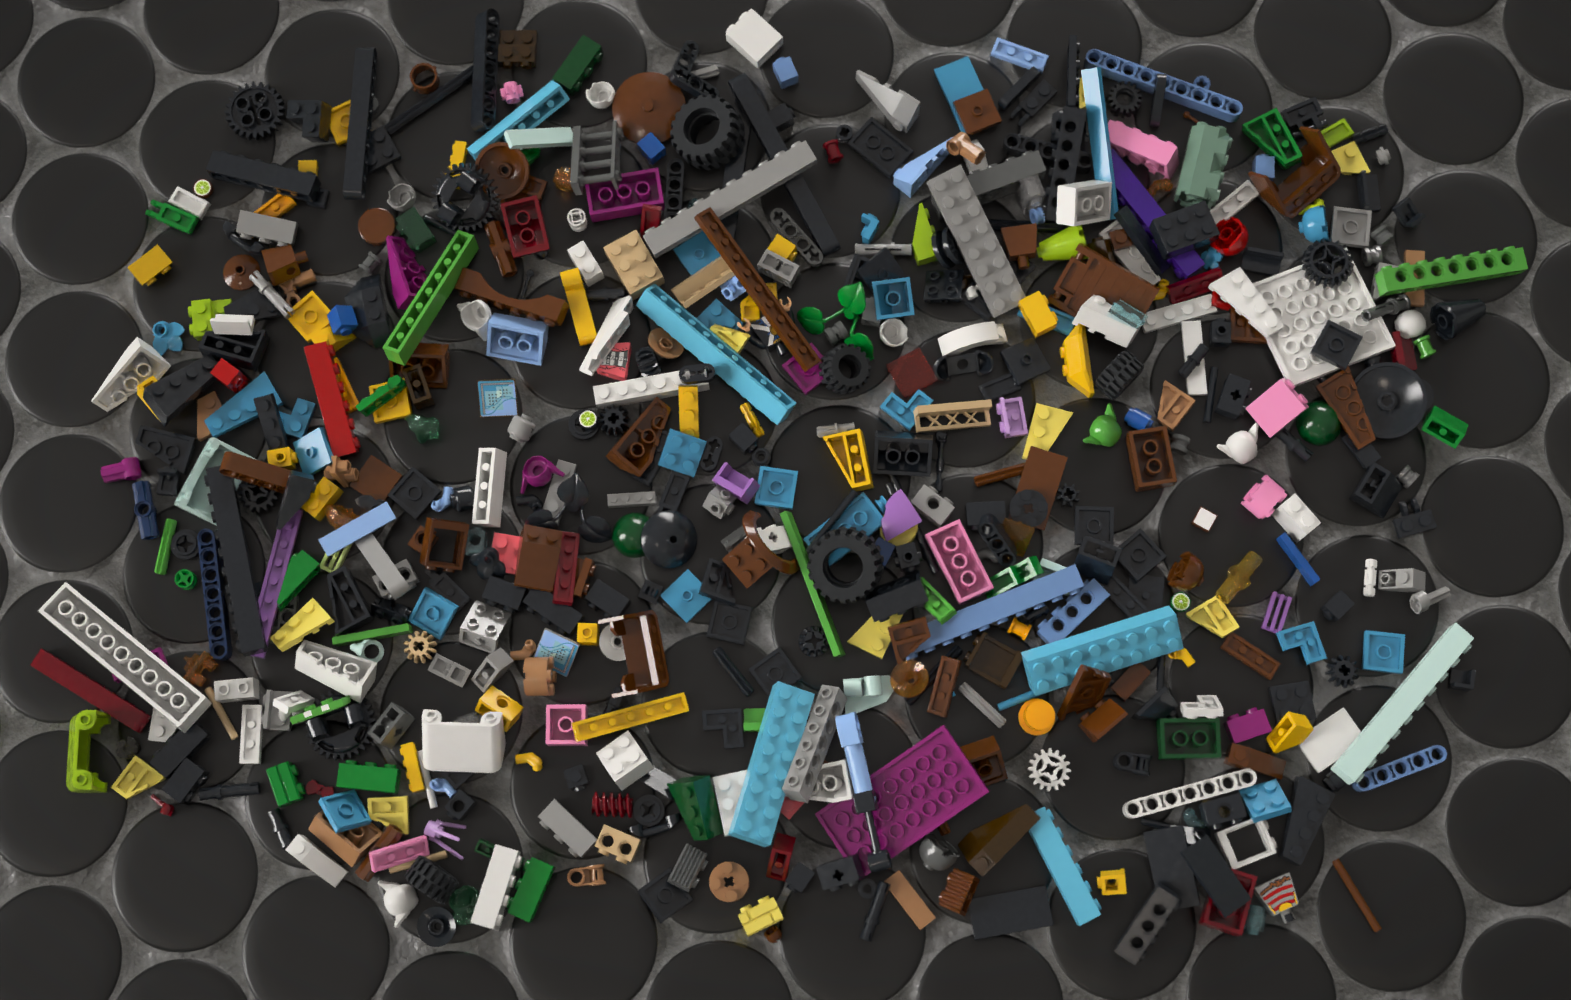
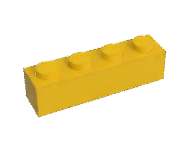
M455 140V144L452 146L453 155L450 156L451 165L449 167L451 169L453 164H457L458 168L459 163H464L465 166L468 151L467 142Z
M409 742L401 745L400 753L404 757L403 765L407 769L406 777L410 781L409 789L413 793H417L426 789L415 743Z

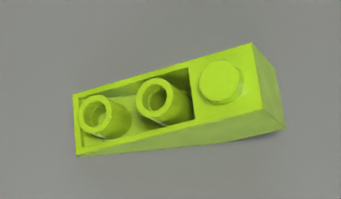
M922 203L919 204L912 243V252L917 266L937 261L931 241L935 229L933 225L929 224L928 219H930L928 209H924Z

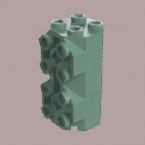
M1202 121L1192 126L1174 196V201L1177 202L1179 199L1180 205L1183 207H1188L1202 201H1206L1209 209L1215 207L1216 201H1218L1220 196V183L1223 182L1225 174L1223 172L1224 166H1226L1229 157L1227 152L1231 147L1233 139L1226 133L1227 129L1225 127L1210 126Z

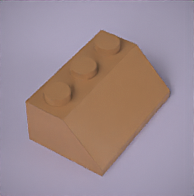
M323 810L315 815L308 829L351 867L355 866L367 855L383 834L372 822L370 825L335 833Z

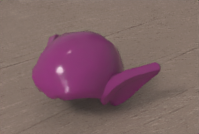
M539 455L532 456L526 461L522 470L520 493L524 494L528 484L534 487L544 486L551 481L552 474L564 477L565 473L545 457Z

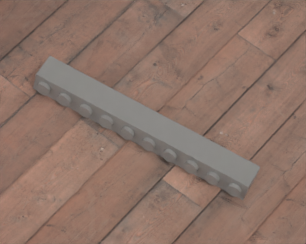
M806 140L795 142L788 151H780L771 161H763L758 165L759 168L754 171L752 169L742 174L743 177L737 181L736 179L729 181L725 188L721 190L718 188L712 191L708 198H701L693 203L694 206L691 208H683L674 218L668 217L657 228L651 227L646 230L643 238L655 259L703 231L694 219L700 212L711 207L717 217L722 220L817 164V158Z

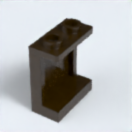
M983 632L982 635L977 634L972 643L975 645L972 652L968 651L963 659L966 662L964 668L1005 690L1022 661L1021 651L1011 649L988 636L986 632Z

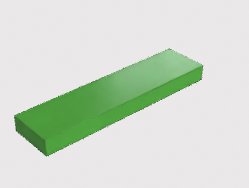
M408 623L334 636L332 643L334 646L340 647L360 643L365 639L378 640L411 634L413 629Z

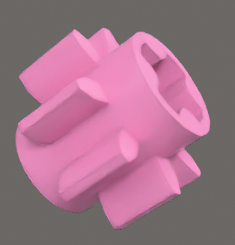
M515 81L504 83V88L500 89L502 100H506L508 104L520 102V97L524 96L521 85L517 86Z

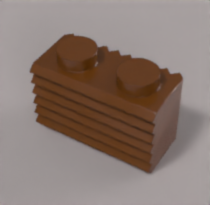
M954 868L953 872H950L947 877L945 890L940 893L939 905L965 916L980 879Z

